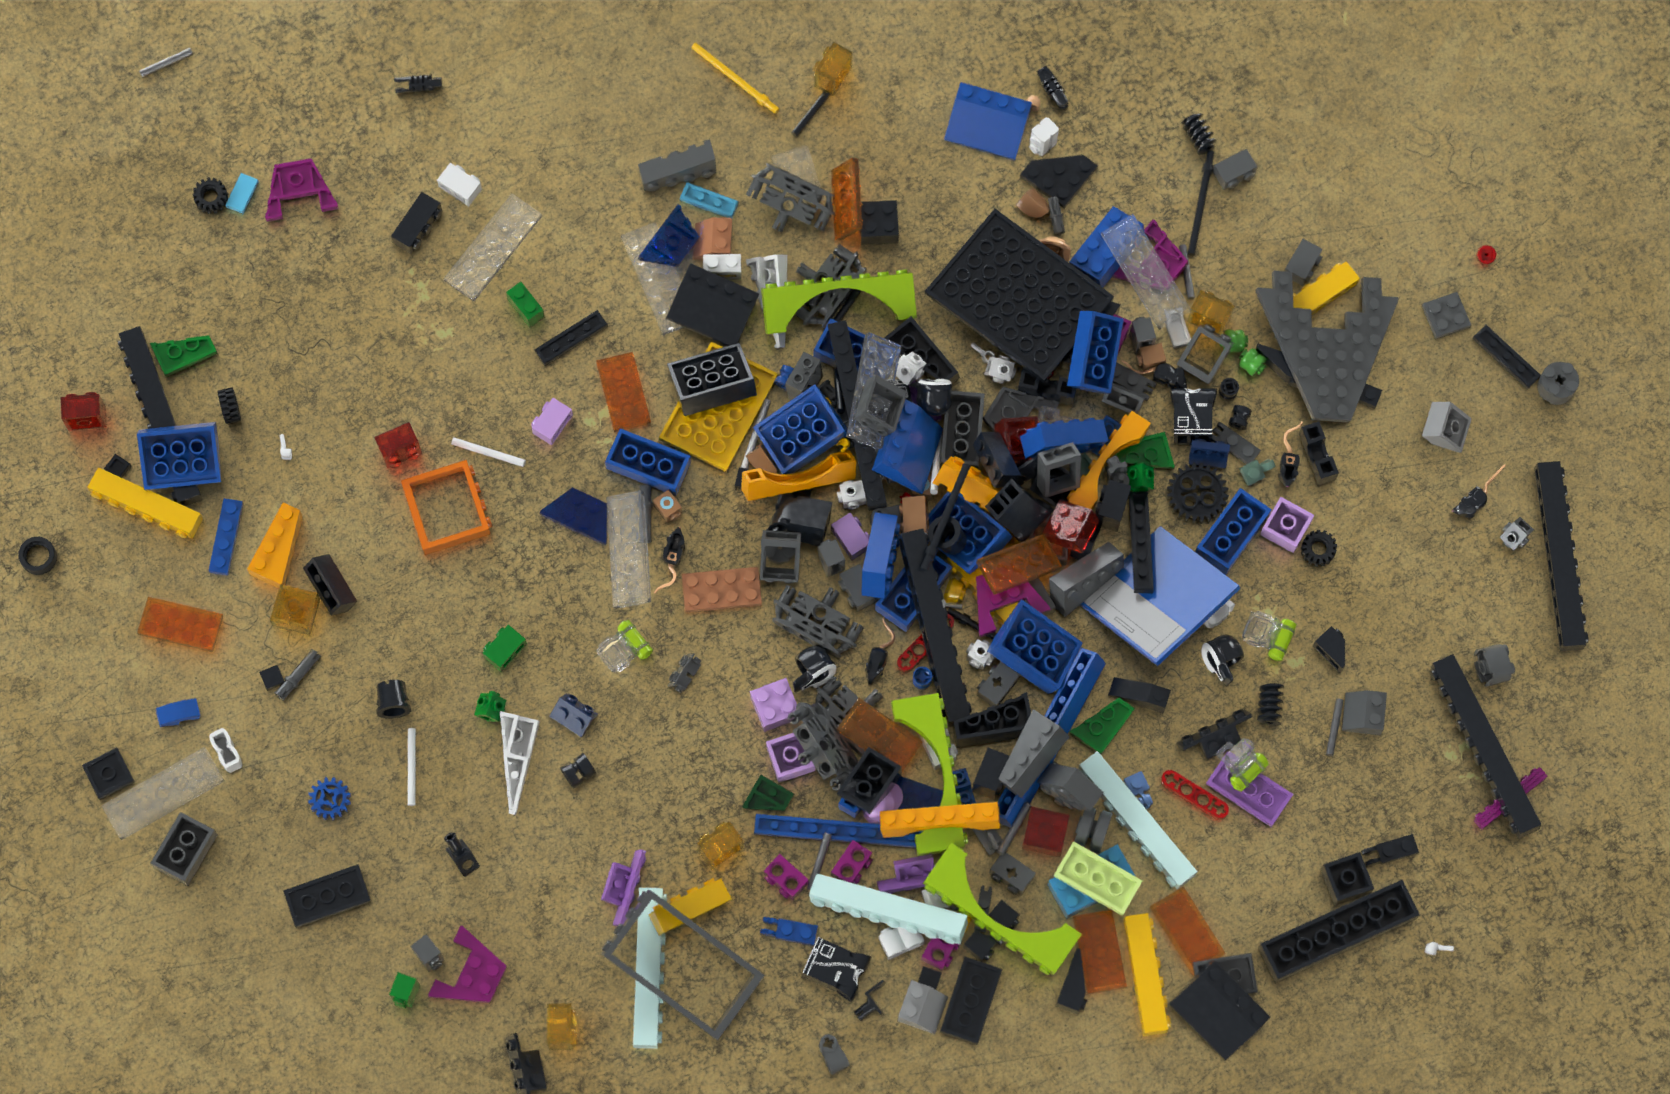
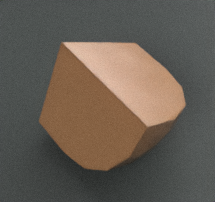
M1034 188L1027 191L1016 204L1029 217H1043L1049 211L1047 201Z
M762 442L757 445L758 448L746 455L749 462L756 469L761 468L771 473L777 472L779 469Z

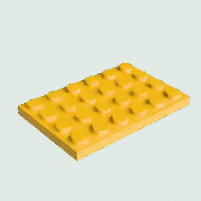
M710 342L706 352L723 347ZM746 358L754 378L756 396L688 416L683 415L678 401L659 436V440L727 472L765 399L775 384L774 381L778 373Z

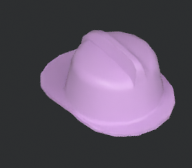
M895 784L871 814L863 811L865 819L869 823L880 824V811L897 810L903 801L901 788Z

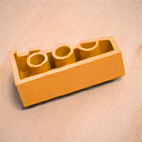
M951 456L942 465L933 484L939 486L941 483L947 487V491L952 492L964 461L959 457ZM971 466L960 493L963 494L964 500L970 503L979 502L980 508L988 511L985 506L1002 488H994L988 476L982 475L979 469Z
M282 503L247 568L251 576L285 591L287 575H289L290 563L294 555L295 543L303 518L299 509Z

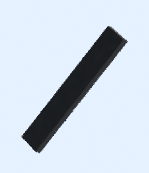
M1148 491L1130 492L1128 498L1134 593H1153Z

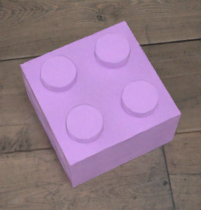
M1280 497L1263 526L1260 535L1294 553L1311 524L1314 515Z
M787 678L750 691V698L764 732L790 723L794 719L793 717L788 720V714L796 710L797 703Z
M794 733L766 741V748L778 783L815 771L812 761L807 765H802L800 762L804 758L798 760V755L805 750Z

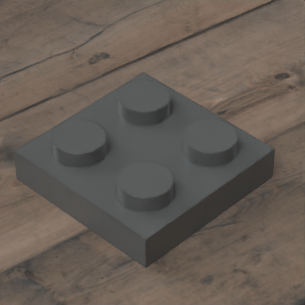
M1458 292L1422 303V309L1435 339L1471 327Z

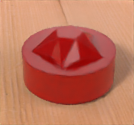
M1483 245L1477 251V259L1481 263L1490 264L1496 259V250L1492 246Z

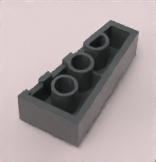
M710 139L705 140L704 145L696 147L695 144L688 146V150L682 153L674 151L667 158L660 156L638 164L644 191H656L660 187H672L680 182H692L696 178H708L716 174V159Z
M1107 542L1049 578L1050 598L1056 606V610L1064 617L1069 615L1124 568V554L1110 542Z
M1033 709L999 780L1008 790L1022 798L1069 736L1059 725Z

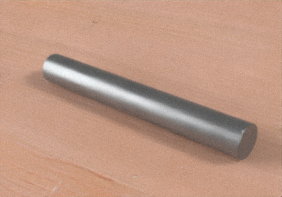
M188 48L139 70V72L144 77L191 56L193 53Z
M1180 245V252L1188 260V265L1183 270L1187 298L1191 300L1195 298L1187 246Z
M1336 699L1326 750L1327 756L1334 755L1344 702L1342 699Z
M1024 803L997 850L998 854L1004 856L1032 807L1029 803Z
M824 833L807 886L809 890H811L816 874H820L832 837L831 834Z

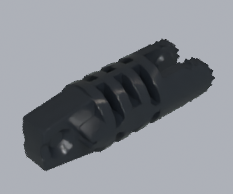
M1047 66L1042 67L1037 73L1043 88L1060 109L1067 110L1069 103L1064 94V88Z
M432 74L394 77V82L409 81V87H398L395 89V93L432 91L433 87L442 86V77H432Z

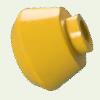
M956 578L950 579L943 599L945 602L958 603L959 600H963L966 594V589H963L964 584Z

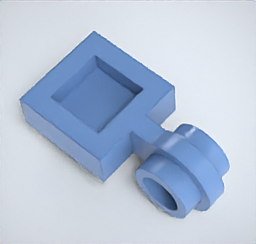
M1142 771L1124 778L1125 785L1134 796H1140L1138 800L1144 808H1150V805L1153 804L1152 798L1149 794H1144V792L1150 790V787Z

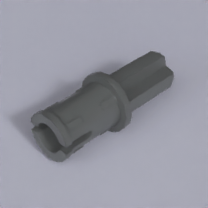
M1058 197L1048 198L1051 213L1049 219L1052 222L1053 234L1065 233L1062 217L1064 214L1061 213Z

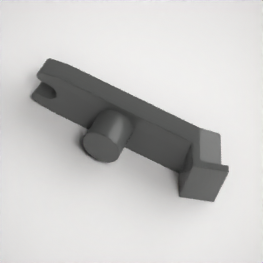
M982 885L978 905L989 915L992 887L990 886L989 890L985 891V886ZM975 925L974 931L977 929L980 932H986L985 927L981 929Z

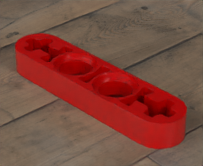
M948 614V619L946 620H949V626L953 629L954 618ZM922 634L899 656L897 667L901 672L908 673L912 671L927 656L926 650L920 655L916 654L913 650L917 645L923 646L925 650ZM910 652L913 657L909 662L910 666L902 667V660L907 661L910 658L908 654Z
M1167 770L1162 774V786L1214 819L1223 820L1227 817L1229 807L1221 799L1173 770ZM1172 775L1173 781L1176 783L1181 780L1182 782L1179 784L1178 789H1175V783L1170 782L1168 784L1165 776L1170 777ZM1189 785L1192 788V793L1189 795L1183 794L1181 787ZM1201 795L1208 797V804L1201 805L1198 802V797ZM1212 800L1215 801L1213 806H1215L1216 808H1220V806H1222L1224 808L1223 812L1225 814L1220 813V815H1218L1216 813L1217 810L1214 807H1212L1211 810L1208 809L1212 803Z

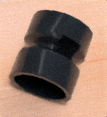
M584 753L575 757L573 763L568 762L560 767L561 772L573 789L582 784L584 778L588 780L597 774Z

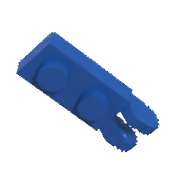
M763 917L762 922L778 926L777 931L761 929L760 934L775 937L778 940L814 946L817 925L780 918L778 920Z

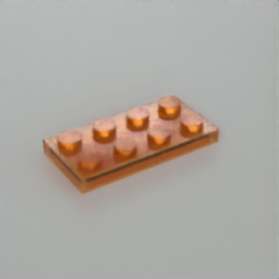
M851 158L831 170L832 193L835 195L833 197V211L835 212V216L833 215L835 240L839 241L862 229L859 159Z
M633 352L596 360L614 432H618L620 428L626 430L651 424Z
M1045 534L982 557L976 562L994 595L1057 571L1062 567Z
M148 597L137 633L138 635L213 652L223 614Z
M861 698L857 699L836 729L864 750L870 747L902 766V772L923 743V741Z
M1184 886L1150 906L1151 911L1191 975L1194 973L1193 962L1220 958L1226 954Z
M1112 910L1073 916L1075 930L1082 934L1077 942L1078 948L1081 949L1087 995L1127 988Z

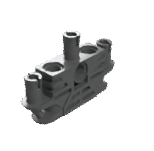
M769 163L765 164L767 166L765 169L751 175L753 180L746 195L750 197L753 190H755L752 198L757 199L763 183L767 184L766 190L762 194L763 197H761L759 202L779 211L772 225V228L775 230L779 223H781L778 231L783 232L789 216L811 225L814 214L818 209H821L814 227L818 229L820 223L823 222L820 230L825 231L831 215L835 216L832 197H835V195ZM772 170L774 173L771 179L766 178L767 173ZM770 184H772V185H774V186H776V187H778V188H780V189H782V190H784V191L781 192V191H779V190H776V189L770 187ZM786 192L799 197L798 203L791 196L784 197ZM823 195L826 196L825 205L820 203ZM804 199V200H806V201H808V202H810V203L816 205V207L810 206V205H808V204L802 202V200ZM786 200H790L793 202L794 207L791 210H786L783 207V203Z
M838 244V248H835L833 254L828 256L817 272L802 262L800 264L801 267L797 268L796 273H799L807 280L814 279V282H817L827 277H833V280H840V276L851 275L852 278H859V274H865L867 268L861 266L857 251L852 253L841 244ZM853 266L857 268V273L852 271ZM838 288L820 293L804 304L805 307L810 306L811 312L802 306L795 315L804 321L803 325L822 324V328H825L830 318L832 319L854 289ZM819 314H822L823 316H825V318H824V319H821V318H818L817 316H818Z
M786 585L779 599L773 600L776 618H772V621L796 637L813 646L822 647L828 654L836 658H840V653L857 647L855 642L864 627L860 624L857 627L858 623L853 622L846 636H843V631L847 629L850 618L831 608L840 594L837 590L833 591L834 588L829 587L821 602L799 591L798 597L795 598V603L793 602L790 607L788 605L797 591L793 587L790 589L791 586ZM824 611L826 615L824 617H817L816 612ZM782 613L787 615L785 620L781 619ZM836 643L841 644L839 648H834Z
M835 676L822 688L817 687L815 703L821 704L824 701L827 705L825 709L832 717L850 747L860 757L865 753L863 748L867 744L878 753H887L885 749L898 736L895 732L892 733L891 729H888L878 741L875 740L877 735H880L882 730L886 729L887 725L871 710L883 698L880 692L877 693V689H874L862 701L846 685L842 687V691L839 690L837 692V696L834 695L830 698L829 696L842 685L839 680H836ZM862 709L865 713L862 716H857L854 714V711Z
M800 702L797 704L796 710L788 714V720L794 717L790 721L792 724L803 721V724L793 730V733L805 750L798 755V760L804 758L800 762L802 765H807L812 761L824 780L836 773L837 777L830 781V786L836 783L832 789L838 791L858 763V759L823 705L819 703L810 705Z

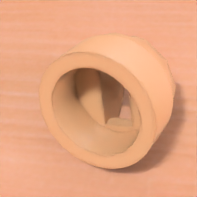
M1032 95L1027 98L1026 101L1032 102L1031 111H1038L1040 107L1039 97Z

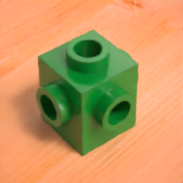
M1137 462L1134 466L1127 467L1131 491L1154 490L1155 475L1153 467L1146 465L1144 462Z
M494 691L480 693L474 715L488 722H501L500 712L505 711L507 700L500 697V694Z

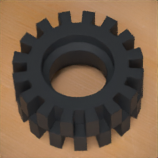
M210 177L207 178V181L202 179L201 184L197 182V188L194 187L193 198L198 209H201L204 213L207 211L208 214H211V211H214V214H216L218 209L222 211V206L226 207V201H228L225 185L220 180L217 181L216 178L211 180ZM214 190L218 193L217 198L211 202L204 199L205 192Z
M233 387L218 390L220 407L225 423L240 421L239 406Z
M1317 530L1316 532L1311 531L1310 534L1306 535L1301 546L1302 556L1304 555L1305 561H1309L1308 564L1311 565L1313 563L1315 567H1318V565L1322 567L1326 563L1328 565L1333 560L1337 551V544H1335L1336 539H1332L1331 533L1328 535L1325 530L1323 532ZM1322 542L1326 546V552L1322 555L1315 554L1312 550V544Z

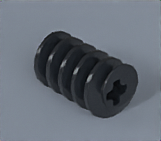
M1203 113L1188 116L1181 122L1184 125V130L1187 131V135L1191 137L1190 140L1194 143V148L1198 149L1197 153L1199 155L1206 154L1208 150H1213L1215 148L1214 143L1217 141V138H1210L1214 134L1212 131L1207 133L1210 126H1203L1207 122L1206 119L1200 120L1203 117Z
M1269 683L1260 686L1259 690L1262 693L1259 694V699L1261 700L1258 702V705L1261 708L1258 709V714H1260L1257 717L1258 722L1269 726H1279L1282 724L1276 721V719L1282 718V715L1277 714V711H1282L1283 708L1277 706V704L1283 703V700L1278 699V696H1283L1284 693L1278 691V689L1284 688V685Z

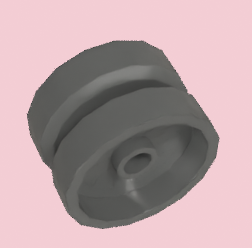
M1093 807L1091 811L1084 810L1083 816H1080L1074 842L1085 847L1088 838H1091L1090 851L1100 854L1112 813L1102 810L1098 821H1096L1094 818L1097 810L1096 807Z

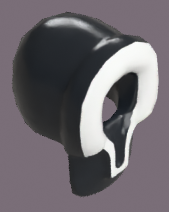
M918 379V381L910 383L911 387L917 389V405L929 416H940L949 410L952 403L951 381L946 379Z
M1225 634L1207 641L1201 649V655L1208 670L1211 673L1217 674L1220 681L1228 687L1233 681V675L1229 667L1244 658V652L1238 640L1231 635Z
M808 647L795 657L796 664L803 675L793 681L794 692L803 691L810 686L812 688L821 687L835 675L837 667L822 647Z

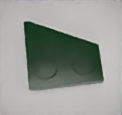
M760 774L742 807L744 809L786 811L795 794Z

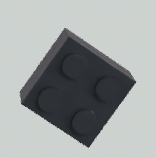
M897 200L859 202L861 245L898 243Z
M1110 479L1108 485H1103L1099 499L1101 502H1098L1094 519H1097L1096 525L1118 532L1129 497L1130 485Z
M987 748L973 783L972 791L994 800L996 795L1000 796L1004 785L999 780V777L1010 756Z
M1360 852L1323 864L1320 869L1334 906L1370 894L1374 890Z

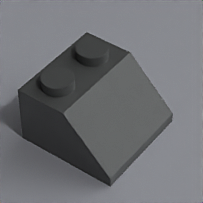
M1370 690L1345 693L1342 731L1380 736L1384 730L1387 693Z

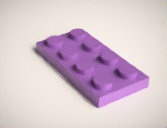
M1227 751L1206 782V785L1272 827L1293 794L1262 773L1249 785L1244 783L1246 788L1242 792L1234 789L1230 779L1233 775L1237 778V772L1246 763Z

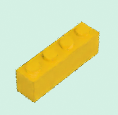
M1347 261L1343 264L1338 263L1331 268V272L1328 274H1321L1313 284H1306L1297 295L1293 293V308L1311 309V315H1314L1357 286L1360 278Z
M712 878L704 882V887L700 889L695 886L686 891L687 895L681 897L679 894L669 899L671 902L669 904L692 920L732 899L722 879L720 878L715 881ZM659 904L652 907L654 911L648 914L658 935L684 924Z

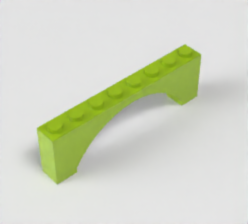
M907 269L896 270V274L890 275L889 271L877 272L878 276L871 277L870 273L859 274V278H852L851 275L840 276V280H833V277L822 278V282H814V279L803 280V284H796L795 281L784 282V286H777V283L765 284L766 288H761L766 334L786 332V327L791 318L807 301L820 293L838 288L858 289L873 295L892 310L896 320L908 319L911 316L912 318H917L913 273H908Z
M935 693L892 700L891 706L894 723L900 722L917 732L927 741L938 757L944 781L940 806L961 805L960 794H956L955 786H958L957 776L952 774L951 768L954 767L953 755H949L948 748H951L950 737L945 734V729L948 728L947 719L942 717L941 710H944L943 698H939V694ZM959 827L923 830L921 834H916L914 837L917 856L944 853L950 843L963 850L965 844L968 843L967 833L963 832L962 828Z
M950 843L922 883L925 885V889L933 895L936 893L941 896V901L946 905H954L958 908V913L971 917L975 920L973 923L979 928L984 929L985 927L991 932L990 935L996 940L1000 941L1002 939L1007 943L1006 946L1010 950L1022 953V958L1031 964L1034 962L1039 965V970L1046 975L1055 974L1082 934L1067 923H1064L1061 928L1029 933L1012 930L994 921L980 908L970 890L965 870V857L967 853L953 843Z

